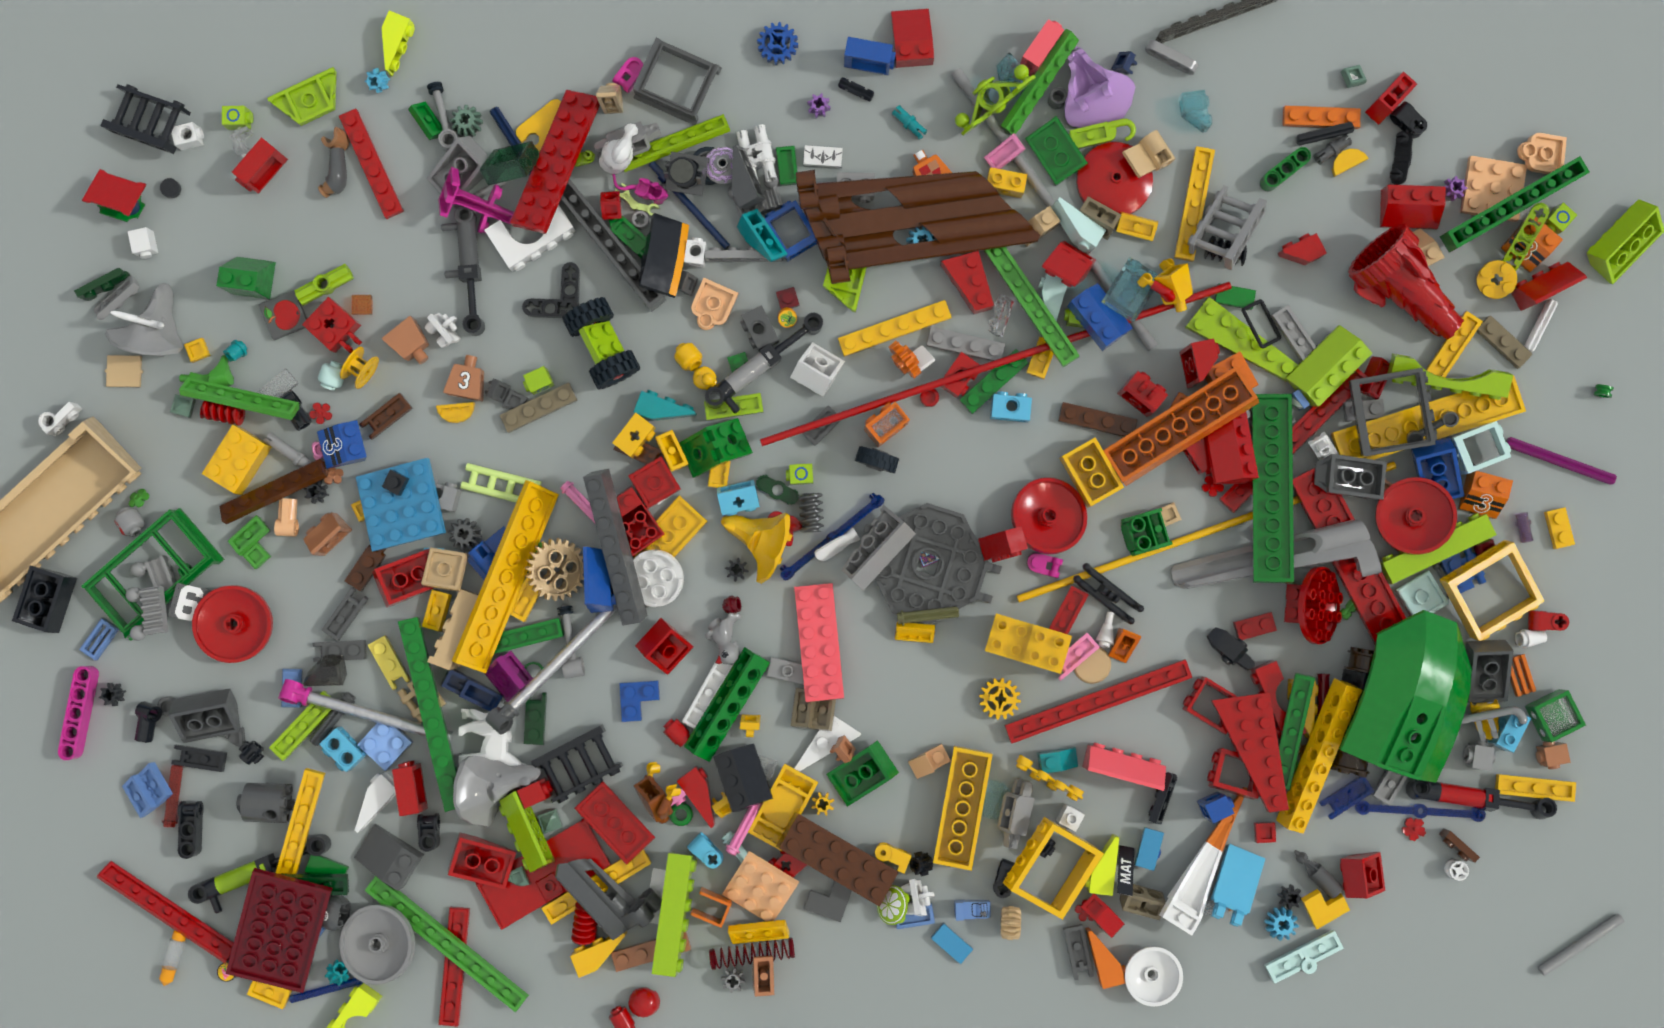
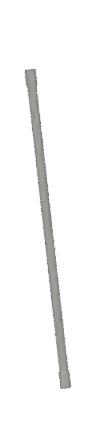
M958 68L951 75L975 106L978 94L975 96L972 94L975 89L962 69ZM983 108L981 116H983L989 110ZM993 115L985 120L1001 143L1008 138V135ZM1019 154L1013 159L1023 174H1028L1027 180L1046 207L1052 206L1055 201L1023 156ZM1091 252L1088 254L1089 256L1096 259ZM1096 260L1091 268L1124 316L1134 314L1131 307ZM1140 320L1130 323L1148 351L1158 345Z

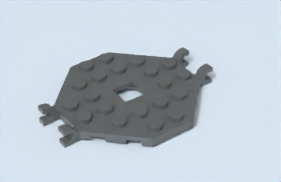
M926 503L899 517L916 535L875 578L892 613L897 614L901 610L903 612L948 607H958L960 609L977 599L991 603L993 596L982 593L980 590L986 571L1000 574L1002 566L989 563L988 560L984 561L980 544L964 514ZM866 524L864 532L869 533L873 526ZM921 552L940 557L934 575L916 570ZM928 620V621H919V622H923V623H926V624H932L933 622H935V621H937V620Z

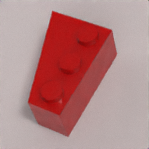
M979 251L941 261L940 266L946 272L953 285H955L973 314L993 309L994 303Z
M1022 526L978 539L984 561L992 559V563L1022 555L1021 551L1028 549Z

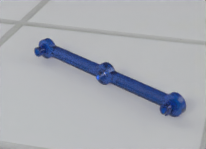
M870 494L871 502L837 530L830 532L821 543L791 567L782 565L784 569L780 567L782 579L785 581L791 579L800 568L815 557L814 552L817 549L842 536L871 511L879 508L885 499L881 495Z
M1359 800L1355 804L1356 812L1361 815H1366L1369 812L1413 814L1417 818H1425L1427 815L1471 818L1476 822H1481L1486 817L1485 811L1478 810L1476 807L1471 810L1427 808L1420 803L1415 804L1413 807L1369 804L1364 800ZM1419 808L1423 809L1422 814L1418 813Z

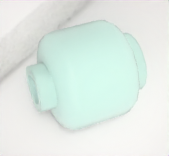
M331 361L322 365L318 375V381L322 387L335 390L342 386L344 379L340 378L342 364Z

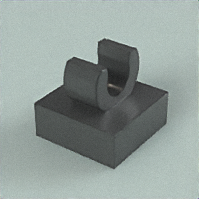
M682 270L678 290L692 296L698 278Z
M493 378L492 381L488 382L491 385L488 391L485 390V394L491 399L504 403L511 386Z

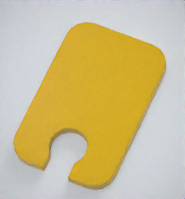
M558 99L551 100L516 129V135L522 143L527 140L530 134H537L539 136V142L528 148V151L535 158L540 153L561 101Z

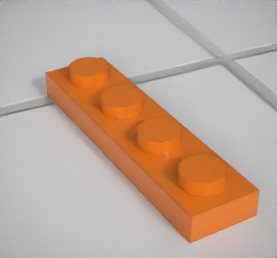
M1285 105L1283 107V126L1327 128L1352 122L1354 129H1359L1361 109Z

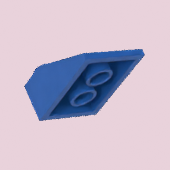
M1450 437L1436 440V445L1411 449L1417 477L1437 482L1449 492L1453 499L1464 497L1456 448Z

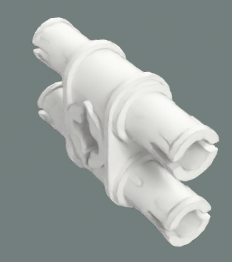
M760 124V129H758V126L754 127L757 143L752 145L749 142L748 131L741 130L742 134L738 131L736 133L738 144L745 149L756 177V170L763 167L765 181L772 182L771 178H773V181H776L777 176L774 168L776 160L773 157L772 142L768 140L765 125Z

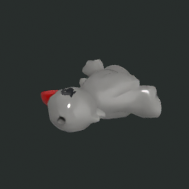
M729 613L728 617L723 620L716 618L708 626L709 631L705 634L706 638L710 641L714 640L719 647L716 664L732 665L738 659L739 645L737 641L732 644L731 639L732 627L741 618L739 613Z

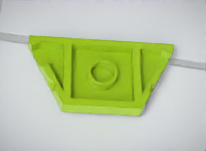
M334 67L329 68L267 99L292 120L303 126L335 110L337 71Z
M827 267L823 287L852 312L856 313L867 267L850 269L849 276L851 282L831 284Z

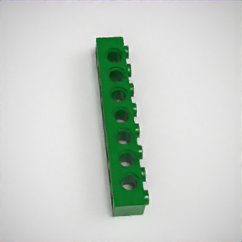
M1581 156L1439 237L1450 253L1585 176L1590 171Z

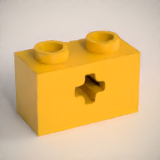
M990 167L987 180L999 194L1022 198L1028 174Z
M635 413L612 443L633 459L634 456L638 457L644 449L642 447L646 441L650 442L655 436L654 430L656 428L639 414ZM632 434H638L640 439L633 440Z

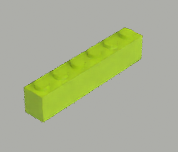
M1479 513L1468 516V521L1464 523L1458 521L1450 539L1433 552L1422 555L1400 552L1396 555L1391 553L1383 556L1380 564L1388 584H1394L1496 536L1497 534L1487 514L1479 515Z

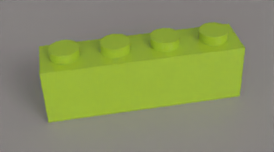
M1638 199L1586 252L1590 265L1610 284L1613 285L1664 233L1658 206Z
M1338 325L1285 379L1295 391L1299 389L1310 403L1309 406L1319 407L1373 353L1360 338L1341 325Z
M517 791L499 800V810L502 816L507 818L508 831L516 839L514 844L517 851L523 855L522 863L525 869H529L531 873L555 862L532 807L524 809Z

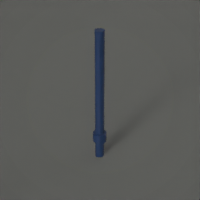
M655 161L651 162L649 167L657 174L658 180L662 184H666L664 171ZM673 192L726 250L730 246L728 241L684 193Z

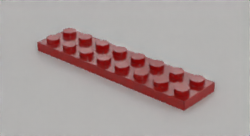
M571 90L565 91L510 221L512 226L543 234L547 233L600 104L595 95Z

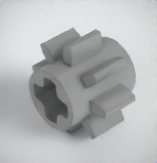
M734 967L733 971L726 969L727 977H721V980L725 981L723 989L728 987L731 993L736 988L741 991L740 983H745V979H741L743 971L739 973L736 971V967ZM732 976L735 977V984L731 983L730 979Z

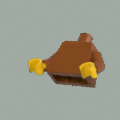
M651 762L646 766L648 774L645 775L643 780L633 786L647 812L656 822L663 824L669 820V815L673 813L671 808L672 797L679 796L681 789H676L677 784L669 785L666 787L665 794L653 777V774L660 773V765L657 762Z

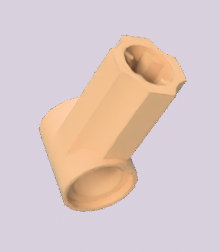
M282 498L279 500L278 519H276L274 525L276 536L296 537L298 535L299 522L296 519L297 499Z

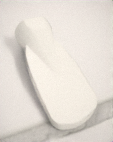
M851 528L845 535L817 549L814 552L815 557L820 561L829 560L851 543L859 541L860 538L854 528Z

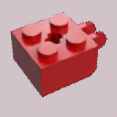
M327 297L302 324L324 346L334 353L341 347L352 353L354 351L353 348L346 343L349 338L358 345L362 343L354 334L361 327V324L330 297Z
M1137 371L1128 379L1117 394L1144 416L1148 417L1158 409L1168 394L1165 393L1166 389L1160 384L1155 385L1151 382L1150 376L1142 371L1140 373Z

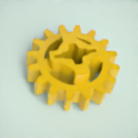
M993 678L992 684L987 681L988 687H981L984 694L979 695L980 698H983L979 705H985L982 711H990L988 716L992 717L995 714L997 720H999L1000 715L1004 719H1007L1006 714L1008 713L1013 716L1012 710L1019 709L1016 703H1021V700L1017 699L1020 692L1014 691L1017 686H1010V680L1004 683V678H1000V682ZM997 686V690L990 694L989 691ZM1005 687L1010 690L1012 697L1005 693ZM999 693H1001V696L1005 698L1004 701L1002 700L1000 702V704H998V701L995 700V697H998ZM987 701L993 702L995 710L990 708ZM1011 704L1008 709L1002 711L1005 705Z

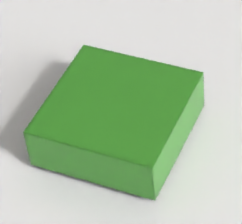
M258 542L243 555L254 569H258L271 558L270 554Z

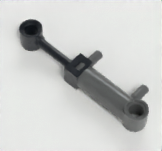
M460 205L454 211L457 223L441 225L442 231L457 230L460 262L458 270L445 271V278L459 277V280L463 283L467 282L469 315L463 319L462 325L464 330L470 335L479 336L485 330V323L477 315L474 282L482 281L481 268L478 261L477 216L473 210ZM464 213L470 214L467 220H462ZM473 321H477V328L471 330L470 324Z

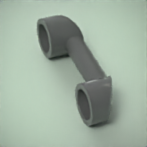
M1445 411L1441 414L1440 419L1432 423L1433 429H1438L1443 425L1454 427L1459 422V417L1453 411ZM1424 428L1419 431H1410L1407 434V442L1424 440Z

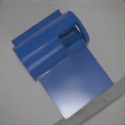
M505 526L487 540H482L467 553L469 555L468 562L483 580L486 578L506 529Z

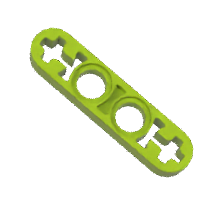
M1545 203L1533 205L1502 259L1504 262L1510 261L1513 254L1516 255L1515 265H1512L1515 271L1520 267L1548 218L1549 207ZM1540 208L1544 209L1543 213L1545 215L1541 214L1537 222L1534 221V218L1536 217L1535 210L1539 211ZM1527 225H1533L1536 231L1533 234H1527L1524 228ZM1517 242H1523L1526 248L1523 251H1517L1514 245Z

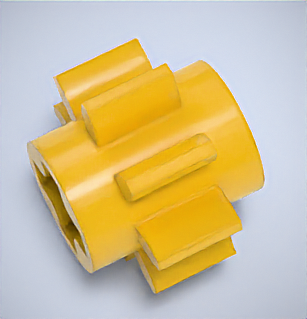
M819 791L818 798L812 797L816 804L812 805L811 808H817V815L820 812H824L827 816L828 809L834 810V807L830 805V803L834 802V798H828L829 792L821 795ZM820 799H823L824 802L828 801L826 808L818 806Z

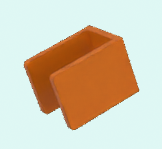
M702 887L699 892L700 895L727 906L721 920L695 908L692 909L690 915L722 928L732 900Z

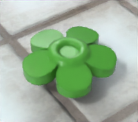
M139 489L137 493L134 492L130 495L131 500L128 505L130 507L136 505L138 508L143 506L144 501L149 499V494L146 493L145 489Z

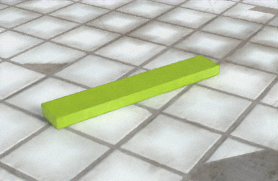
M724 114L650 142V149L633 156L630 165L624 172L671 155V152H679L730 132Z

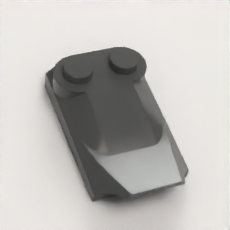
M1330 454L1316 462L1314 484L1322 488L1326 493L1383 500L1387 461Z

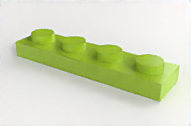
M326 691L320 693L321 695L331 697ZM310 704L269 749L282 761H285L332 710Z

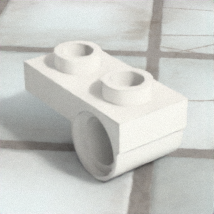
M68 402L57 414L50 412L42 413L39 416L38 423L46 434L59 435L65 430V426L70 421H74L79 416L82 408L77 403ZM53 417L54 422L50 426L49 421Z

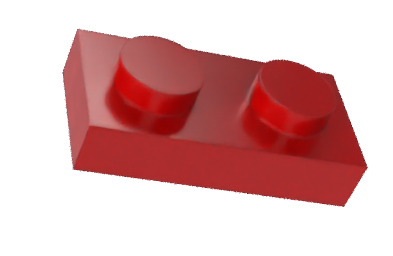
M1272 612L1233 622L1237 638L1241 640L1277 631Z

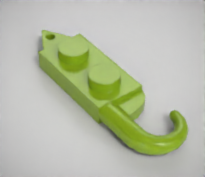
M1118 119L1070 130L1069 135L1078 149L1114 140L1117 132L1116 128L1121 126H1128L1130 128L1129 136L1125 137V141H1128L1134 137L1136 127L1129 119Z

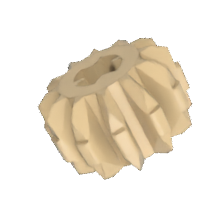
M1008 906L1001 909L1000 934L1002 939L1013 940L1020 938L1021 910L1019 907Z

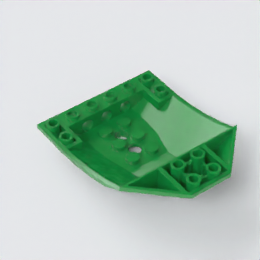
M1422 610L1376 633L1377 640L1365 688L1339 749L1383 769L1416 780L1436 783L1453 748L1466 711L1471 689L1472 668L1457 622ZM1424 713L1425 720L1417 723V717ZM1417 733L1416 739L1411 741V736Z

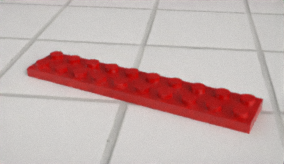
M1315 467L1293 478V490L1314 529L1355 520L1342 495L1326 493L1322 488L1314 484ZM1354 558L1332 562L1374 645H1376V633L1406 619L1385 576L1381 572L1362 577L1360 571L1356 569Z

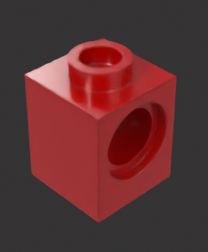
M620 191L601 192L602 220L622 218Z

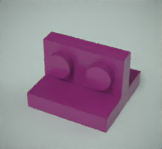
M512 651L496 658L489 666L487 672L484 673L507 702L512 700L533 679Z

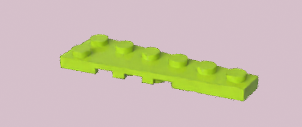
M1210 297L1206 299L1185 326L1186 329L1205 339L1214 338L1215 343L1233 352V354L1241 352L1244 359L1285 382H1288L1285 377L1298 366L1297 363L1272 344L1264 349L1260 348L1250 327ZM1258 334L1262 344L1268 342Z

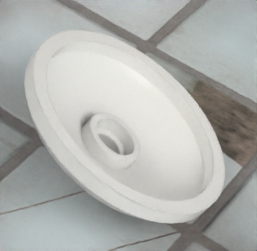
M1150 946L1142 948L1132 955L1126 965L1124 979L1129 993L1138 1002L1147 1006H1162L1172 1001L1178 995L1183 983V970L1178 959L1170 951L1161 947ZM1150 970H1153L1152 976H1148Z

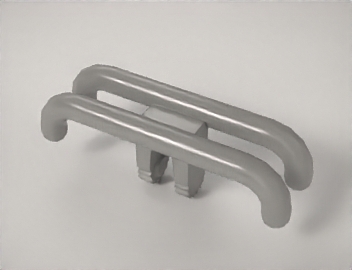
M1508 706L1464 715L1461 724L1476 722L1481 741H1486L1482 720H1488L1491 734L1496 739L1499 737L1494 718L1515 715L1520 724H1526L1528 719L1521 708Z

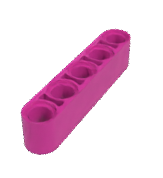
M80 666L73 673L58 747V755L62 760L77 759L84 752L99 678V671L94 666ZM86 670L89 674L87 679L84 677V672ZM82 689L85 692L84 698L80 696V691ZM77 709L81 711L80 717L76 714ZM73 728L77 730L76 736L72 733ZM69 747L73 749L72 755L68 752Z

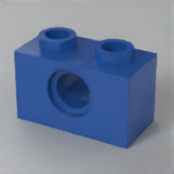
M1218 791L1197 801L1204 818L1213 824L1235 814L1232 809L1235 806L1231 798Z

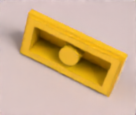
M673 430L655 437L671 472L688 466L689 463Z

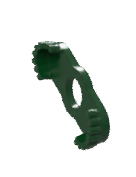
M761 475L756 480L757 488L769 494L773 499L781 500L788 505L795 504L799 499L798 491L786 486L782 481H776L768 477V475ZM775 485L783 487V493L779 496L774 495L772 492V488Z

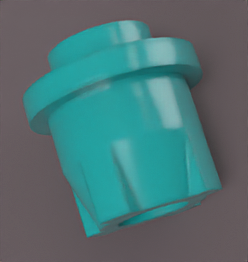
M233 340L223 353L230 362L236 361L240 357L247 355V347L242 341Z

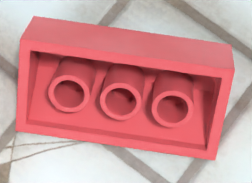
M1095 742L1093 746L1088 744L1082 765L1086 770L1164 791L1166 766L1161 764V760L1150 758L1148 761L1142 759L1143 755L1131 752V756L1123 754L1124 750L1113 747L1111 751L1104 749L1105 745Z

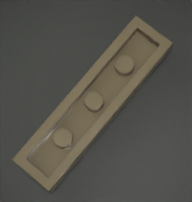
M568 382L501 414L500 418L507 432L510 433L578 400Z

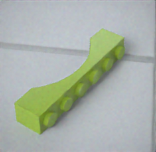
M1392 353L1387 374L1423 367L1411 356ZM1423 368L1428 377V383L1425 384L1431 385L1430 388L1442 390L1443 387L1450 388V391L1454 393L1469 391L1470 395L1479 397L1482 394H1487L1489 398L1501 400V397L1508 398L1513 375L1509 372L1492 369L1466 378H1446L1435 375ZM1415 375L1395 378L1391 381L1399 384L1407 381L1411 382V385L1416 386Z

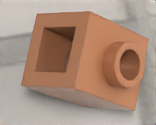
M1544 741L1543 745L1536 746L1537 752L1535 755L1541 766H1546L1548 769H1558L1561 764L1571 763L1567 743Z

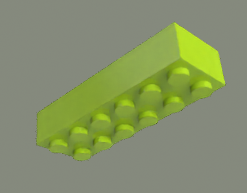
M668 853L652 974L676 977L683 969L684 959L680 958L681 952H684L686 948V939H683L684 932L688 931L689 919H686V914L691 910L692 899H689V892L693 891L695 881L691 877L692 872H696L697 860H694V855Z

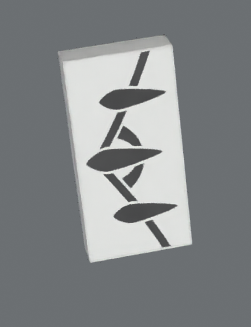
M805 145L803 165L841 168L843 148Z

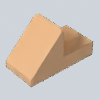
M941 743L911 759L908 763L918 779L935 772L934 770L949 763L951 760Z

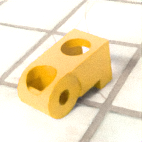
M884 842L879 843L875 848V856L878 860L889 861L898 865L897 871L905 874L912 853Z

